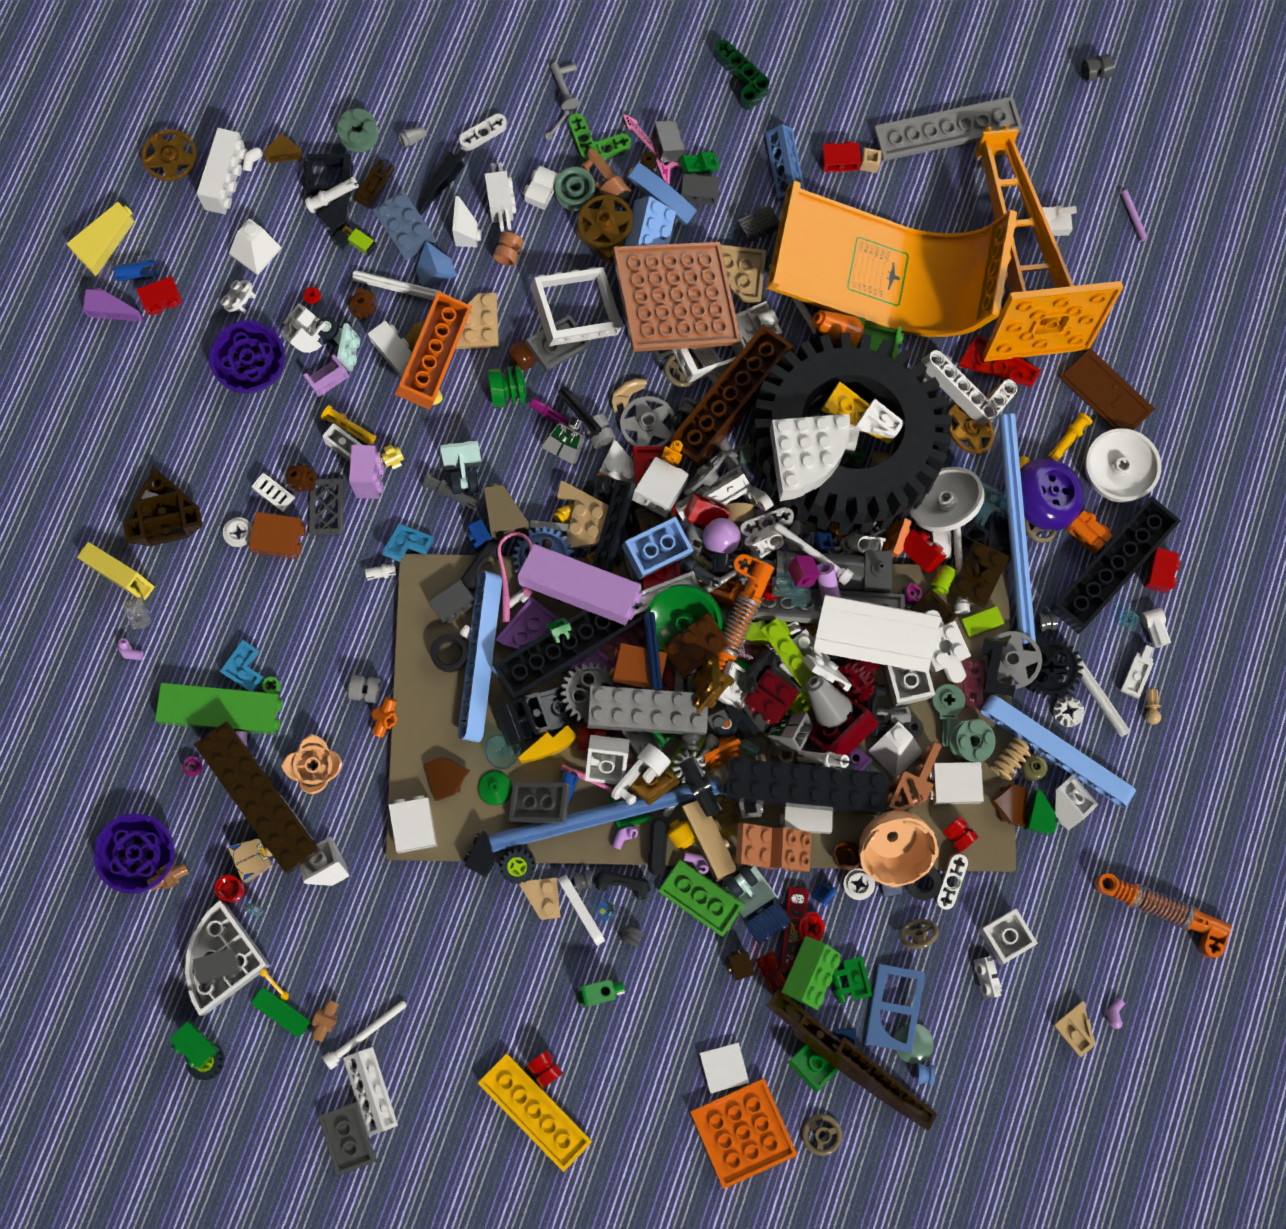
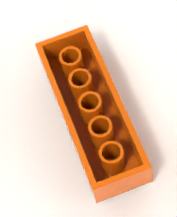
M437 291L394 395L430 410L472 306Z

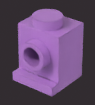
M856 747L848 755L849 761L843 762L849 763L848 769L865 770L873 760ZM854 755L859 757L858 762L853 761L852 757Z

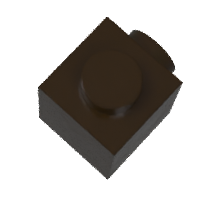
M742 949L731 952V957L727 958L728 962L725 964L728 973L733 974L735 981L755 975L748 951L743 952Z

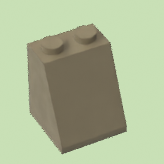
M490 484L488 487H485V498L493 542L500 541L511 532H520L530 536L529 523L506 488L499 484ZM512 536L507 539L520 538V536Z

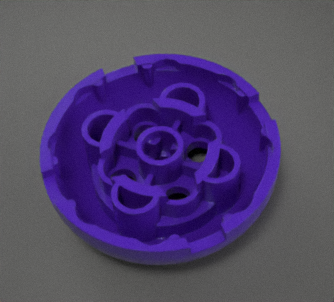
M239 321L227 326L216 336V340L210 348L209 363L214 376L224 387L237 393L252 394L269 388L277 381L285 365V350L280 337L269 326L267 327L257 321ZM253 346L259 348L257 352H253L251 349ZM237 352H240L239 358H238V359L234 358V356L236 355V353H237ZM261 362L264 363L263 367L257 366ZM241 369H246L243 374L239 373Z
M1038 458L1020 468L1024 518L1035 527L1046 531L1048 529L1060 531L1067 528L1080 515L1084 503L1083 487L1075 472L1063 462L1052 458ZM1052 501H1056L1058 505L1053 504Z
M131 813L117 817L102 829L95 842L96 846L93 856L95 869L105 884L119 892L136 894L151 890L167 877L174 863L175 846L169 830L159 820L146 814ZM141 836L143 842L137 845L135 843L136 837ZM120 850H126L125 857H120ZM139 851V856L135 858V852ZM150 851L154 852V858L152 860H149L147 858V854ZM137 864L139 868L133 873L131 866ZM165 866L164 873L148 885L147 879L157 875L156 871Z

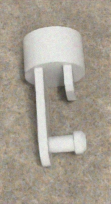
M648 743L636 757L638 761L614 788L611 794L612 798L617 800L622 797L626 800L627 804H634L636 796L627 792V789L643 770L647 769L643 774L644 781L650 783L655 776L659 777L669 766L671 761L668 756L653 744Z

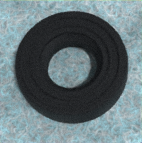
M933 867L925 874L931 879V885L928 889H919L916 886V881L906 884L908 892L915 899L922 901L930 900L940 892L942 885L941 876Z

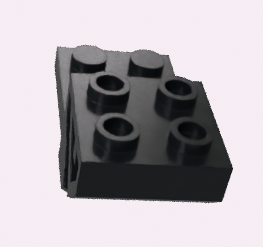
M561 687L524 696L522 701H511L494 710L507 747L541 737L547 732L566 727L567 725L580 723L584 719L581 718L577 722V715L570 717L572 711H565L567 704L561 703L565 697L560 696V693L565 690L561 689Z

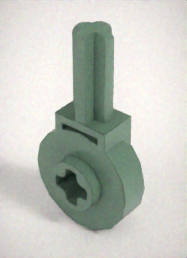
M952 684L942 685L937 688L935 695L932 697L933 707L939 713V720H942V746L949 747L948 739L950 731L954 726V720H958V713L961 712L965 705L964 693L959 687ZM947 696H949V699H953V702L949 705L947 702H944Z

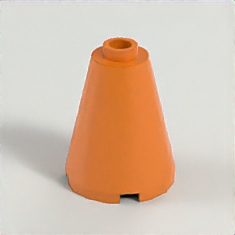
M820 310L812 318L813 327L823 336L829 334L831 343L834 346L840 333H850L851 347L858 344L862 334H864V325L861 324L862 320L854 316Z

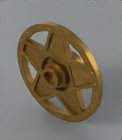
M174 129L162 130L153 134L145 142L141 155L142 162L147 172L154 178L162 181H175L185 177L194 168L197 160V149L193 140L187 134ZM168 134L176 135L169 142L161 138V136ZM186 140L192 147L193 155L183 150ZM152 143L156 152L146 158L147 150ZM178 165H189L184 171L176 175ZM162 167L165 176L155 173L150 168Z
M600 195L589 200L581 209L578 218V227L582 237L589 244L600 248H609L620 244L628 237L633 226V214L629 205L623 199L614 195ZM603 200L600 209L589 208L594 203ZM614 201L623 205L627 211H615ZM583 218L591 223L586 234L583 229ZM629 222L626 231L620 237L618 227ZM605 235L611 242L601 243L594 240Z
M958 404L952 406L947 415H951V419L953 418L958 425L954 430L952 425L949 429V434L952 435V440L956 445L971 454H982L989 450L994 442V428L991 421L986 424L987 426L978 425L968 414L958 409L960 408ZM981 439H989L987 445L982 448ZM960 440H967L971 448L966 446Z

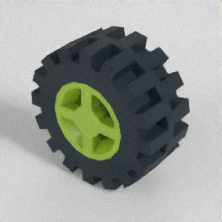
M518 846L507 849L500 860L501 875L505 877L506 881L509 880L513 884L514 882L517 884L527 882L535 871V857L526 847Z
M216 1046L219 1051L201 1069L197 1067L193 1069L187 1063L186 1069L189 1070L188 1073L200 1080L215 1078L221 1073L225 1065L223 1051L220 1050V1047Z

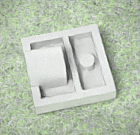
M766 301L736 314L738 328L742 332L745 344L751 340L763 324L779 336L782 335L774 310L769 308Z

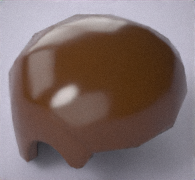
M520 340L514 342L509 348L510 364L514 368L515 365H520V369L526 371L531 369L537 360L524 343L525 341Z
M853 841L837 843L832 850L834 863L843 870L849 871L857 868L861 864L859 858L860 848Z

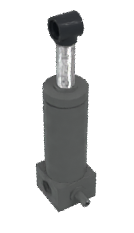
M775 550L774 558L771 561L762 560L774 567L771 575L772 582L777 586L795 587L788 566L795 556H809L807 552ZM865 550L862 555L821 553L841 569L848 568L854 573L846 585L838 581L839 590L889 593L892 590V551ZM726 553L713 554L712 574L723 576L732 571L736 558ZM813 558L816 565L821 564L819 561ZM754 567L749 569L747 573H751ZM816 580L810 587L800 586L799 588L819 589L818 581Z

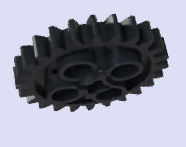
M1050 637L1049 642L1046 643L1042 638L1041 644L1037 643L1040 648L1041 655L1045 656L1047 661L1042 663L1041 668L1044 669H1041L1039 674L1046 675L1047 680L1039 682L1035 678L1029 684L1031 685L1029 692L1035 689V696L1043 693V699L1047 695H1050L1051 700H1053L1054 695L1061 699V693L1068 696V689L1075 691L1073 684H1080V681L1076 678H1082L1083 674L1078 672L1083 670V666L1078 665L1082 662V659H1076L1079 652H1072L1073 645L1067 648V641L1060 644V638L1053 642ZM1028 646V651H1036L1034 648ZM1058 655H1063L1066 657V661L1058 663L1055 658ZM1038 662L1026 667L1028 679L1034 674V668L1037 667ZM1049 665H1053V668L1069 667L1068 670L1054 669L1052 673L1047 668H1049ZM1058 674H1064L1066 675L1067 680L1065 682H1059L1057 681L1056 676Z

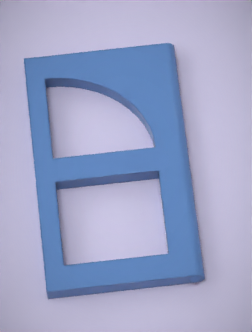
M882 963L878 964L864 1044L912 1053L925 972L883 965ZM887 974L917 979L913 1007L882 1001ZM881 1010L911 1015L907 1044L894 1039L888 1034L881 1022Z

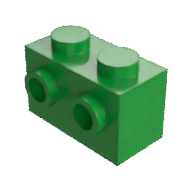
M189 1021L169 1039L173 1043L171 1047L178 1054L183 1053L187 1057L185 1061L193 1069L196 1067L198 1069L203 1068L219 1051Z

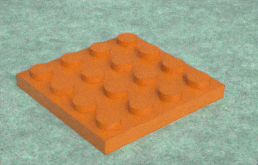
M764 1078L690 1111L723 1189L798 1155Z

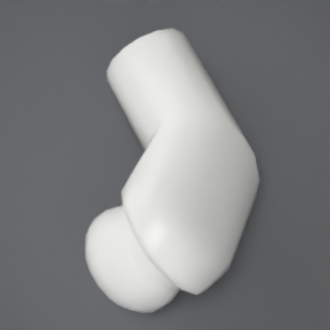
M255 147L245 153L243 170L252 171L253 162L260 159L263 155L260 148Z
M523 590L510 597V609L520 601L527 603L530 599L523 593Z

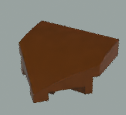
M444 757L424 763L434 801H440L455 795L456 792H460L462 782L470 770Z
M1018 785L1001 787L1000 794L991 800L992 805L996 806L999 810L1000 822L1007 821L1011 825L1026 827L1027 788Z

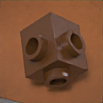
M358 287L354 296L351 295L348 301L352 316L357 319L364 318L368 320L370 315H373L376 310L375 304L377 299L374 293Z
M298 463L296 466H289L288 473L286 474V484L296 492L314 491L317 473L309 469L306 464Z

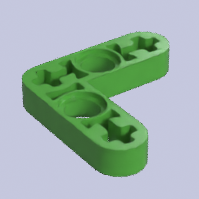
M575 113L570 116L569 128L583 162L589 158L586 155V147H588V150L590 148L596 150L603 159L625 153L631 148V138L627 134H619L594 142L583 115ZM575 120L580 122V130H578L576 123H574ZM580 135H586L588 137V140L585 142H580L578 140V137ZM621 140H623V142L626 143L625 146L620 144ZM604 145H609L611 147V150L609 152H603L601 150V147Z

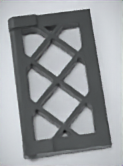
M316 479L314 491H310V535H343L344 479ZM333 485H338L337 495L330 490ZM316 486H323L325 489L317 496ZM329 491L334 498L326 505L320 498ZM319 500L325 507L316 514V502ZM338 500V512L335 514L329 507ZM328 509L334 516L325 523L319 516ZM317 518L324 524L321 529H316ZM338 518V528H331L329 525Z

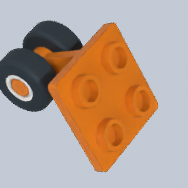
M727 713L729 721H725V726L715 727L717 732L715 735L720 739L718 748L703 755L706 770L717 769L728 758H739V755H741V742L739 739H736L738 736V723L734 722L729 713Z

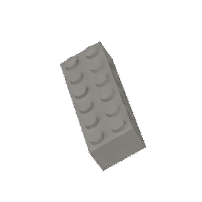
M590 686L587 728L666 734L688 733L704 736L707 733L708 707L705 705L702 713H697L696 707L692 706L696 693Z

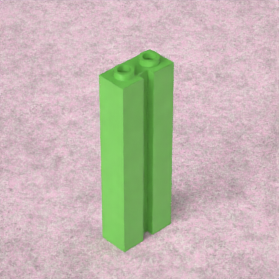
M161 683L155 721L162 725L213 730L228 721L235 731L276 736V730L279 731L280 719H277L279 711H282L283 700H281L278 694Z

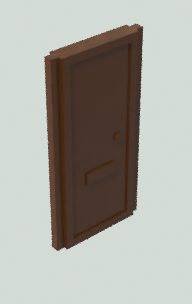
M1091 348L1060 377L1074 393L1113 429L1135 430L1155 410L1148 401Z

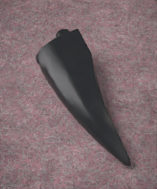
M460 149L457 155L445 151L424 190L418 208L420 215L458 177L465 167L462 161L466 155L464 150Z

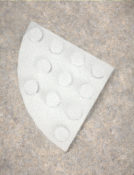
M849 414L772 420L770 437L780 501L801 497L805 493L820 487L832 476L841 461L848 443L850 432Z
M221 900L208 910L201 919L202 921L190 939L186 953L185 976L189 989L188 992L199 1016L208 1014L260 974V970L270 967L268 961L227 904ZM231 947L237 948L243 972L237 973L238 977L226 980L224 977L218 979L217 984L207 987L206 984H199L193 962L194 959Z

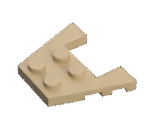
M561 481L557 497L563 500L575 501L566 536L568 539L565 542L572 543L568 549L598 545L609 505ZM547 540L545 548L550 549L552 542Z

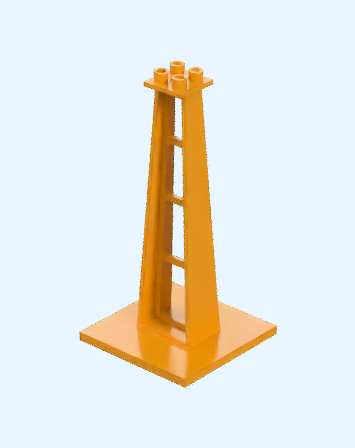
M1009 125L1002 126L997 131H994L992 127L984 128L974 156L975 158L982 157L995 220L1007 213L1001 187L1018 186L1029 219L1017 220L1016 227H1033L1045 263L1021 266L1015 243L1011 246V260L1007 268V282L1010 294L982 354L983 362L1089 350L1123 289L1122 281L1074 286L1015 144L1019 130L1011 129ZM1007 155L1015 176L1014 179L1001 180L998 177L994 156ZM1048 270L1054 288L1026 291L1022 272Z

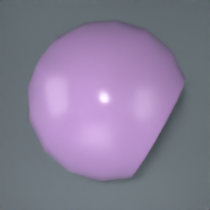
M726 518L712 520L703 531V543L711 551L731 554L738 548L741 541V533L738 526L732 520Z

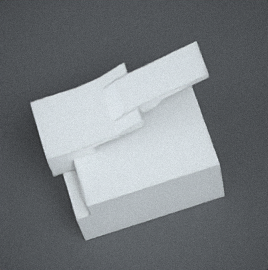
M1076 206L1042 208L1053 236H1068L1071 233V214L1077 213Z

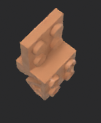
M934 742L931 746L928 745L927 748H924L920 757L923 761L919 766H916L913 774L904 771L894 777L890 786L893 790L886 795L885 812L908 811L915 806L914 804L921 805L927 800L934 785L928 782L927 778L942 747L941 744Z
M738 823L736 864L755 866L768 870L784 868L785 871L810 872L812 832L784 827L770 828Z

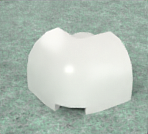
M298 303L283 324L286 326L281 336L298 350L313 352L322 346L318 342L319 338H321L318 333L326 324L321 321L320 325L316 328V324L320 319Z

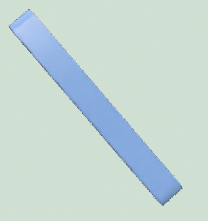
M485 570L480 571L477 576L458 726L459 739L480 742L484 734L502 586V576L500 574Z
M991 694L980 710L985 717L1024 741L1027 745L1115 804L1124 808L1128 806L1136 792L1133 786L998 696Z

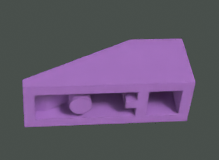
M86 289L83 311L87 317L143 322L144 318L138 310L103 289Z

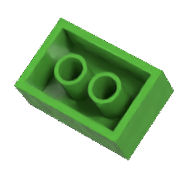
M805 936L782 993L799 1003L818 1010L824 1001L826 989L832 982L835 968L840 964L841 954L827 944Z

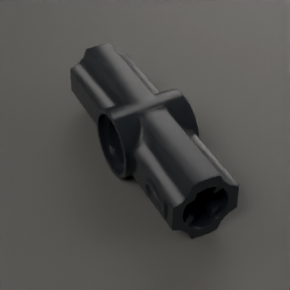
M693 756L681 762L679 765L689 782L687 784L695 799H698L704 814L709 817L722 810L712 791L713 788L708 778L703 774L695 757Z

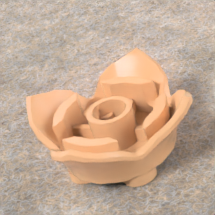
M311 734L302 740L297 752L286 756L281 766L290 779L299 783L302 791L313 795L322 791L328 782L339 774L342 760L336 752L328 749L323 739ZM315 761L318 768L313 771L309 768V765H312V762Z

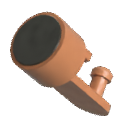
M590 148L587 151L589 158L581 164V168L589 171L591 166L595 164L607 180V182L598 180L595 183L599 189V195H614L625 201L631 194L630 188L620 176L615 175L596 150ZM614 201L615 207L620 205V203Z

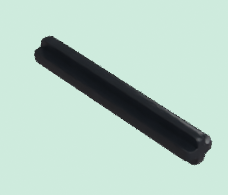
M561 387L558 390L559 396L595 436L599 435L602 431L599 424L568 388Z

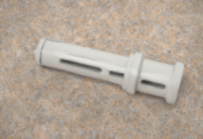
M351 177L327 191L321 190L316 196L306 198L307 208L311 213H316L317 209L329 206L331 201L359 187L358 184L355 185L357 180Z

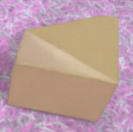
M864 147L861 153L859 170L877 173L880 168L882 151Z

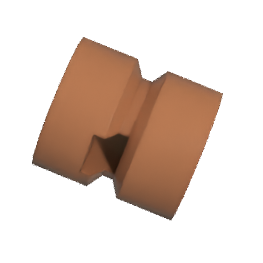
M502 232L498 241L499 245L496 246L493 253V258L503 265L514 266L524 240L514 233Z

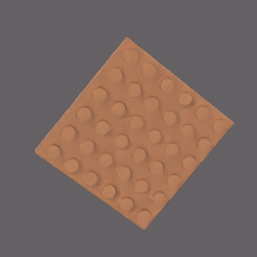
M720 242L613 247L612 253L632 352L740 345L741 337Z

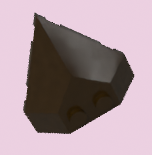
M153 466L147 482H144L132 506L133 510L129 518H126L123 524L127 543L145 546L164 544L189 538L203 526L199 506L193 503L178 487Z

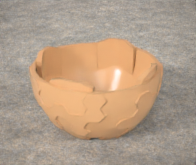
M889 811L878 815L865 827L859 842V858L864 872L870 875L876 882L890 887L914 883L930 871L939 853L937 840L932 828L919 816L907 811ZM890 832L897 833L893 838L887 837Z

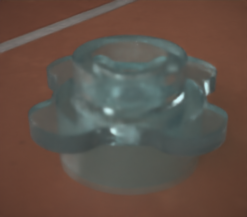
M1125 609L1122 618L1118 619V624L1127 627L1128 631H1134L1135 625L1141 621V617L1130 609Z

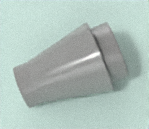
M423 126L402 130L398 134L399 141L403 147H411L427 136Z

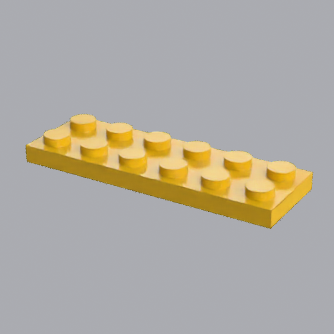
M507 1053L478 1082L488 1095L563 1172L593 1142Z

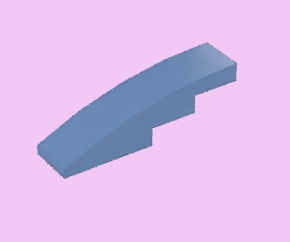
M638 162L627 175L646 196H651L676 211L675 217L683 225L688 224L697 212L684 197Z

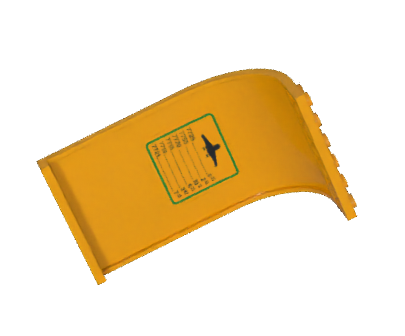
M793 181L787 187L766 289L839 314L866 318L865 323L892 329H897L898 326H901V333L914 336L949 337L963 335L983 327L1000 316L1002 312L1001 302L1005 294L1004 285L1008 277L1007 268L1011 260L1010 250L1014 243L1013 233L1017 225V212L1009 210L993 223L978 230L963 233H934L909 228L800 189L801 183Z

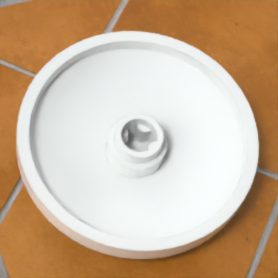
M1113 429L1101 434L1090 445L1085 456V473L1089 483L1096 492L1111 501L1128 503L1145 497L1156 486L1161 475V459L1156 447L1146 436L1134 430Z
M942 468L929 494H926L922 504L916 510L912 507L910 514L916 524L929 531L946 532L957 529L971 521L980 511L985 497L983 485L979 477L966 468Z

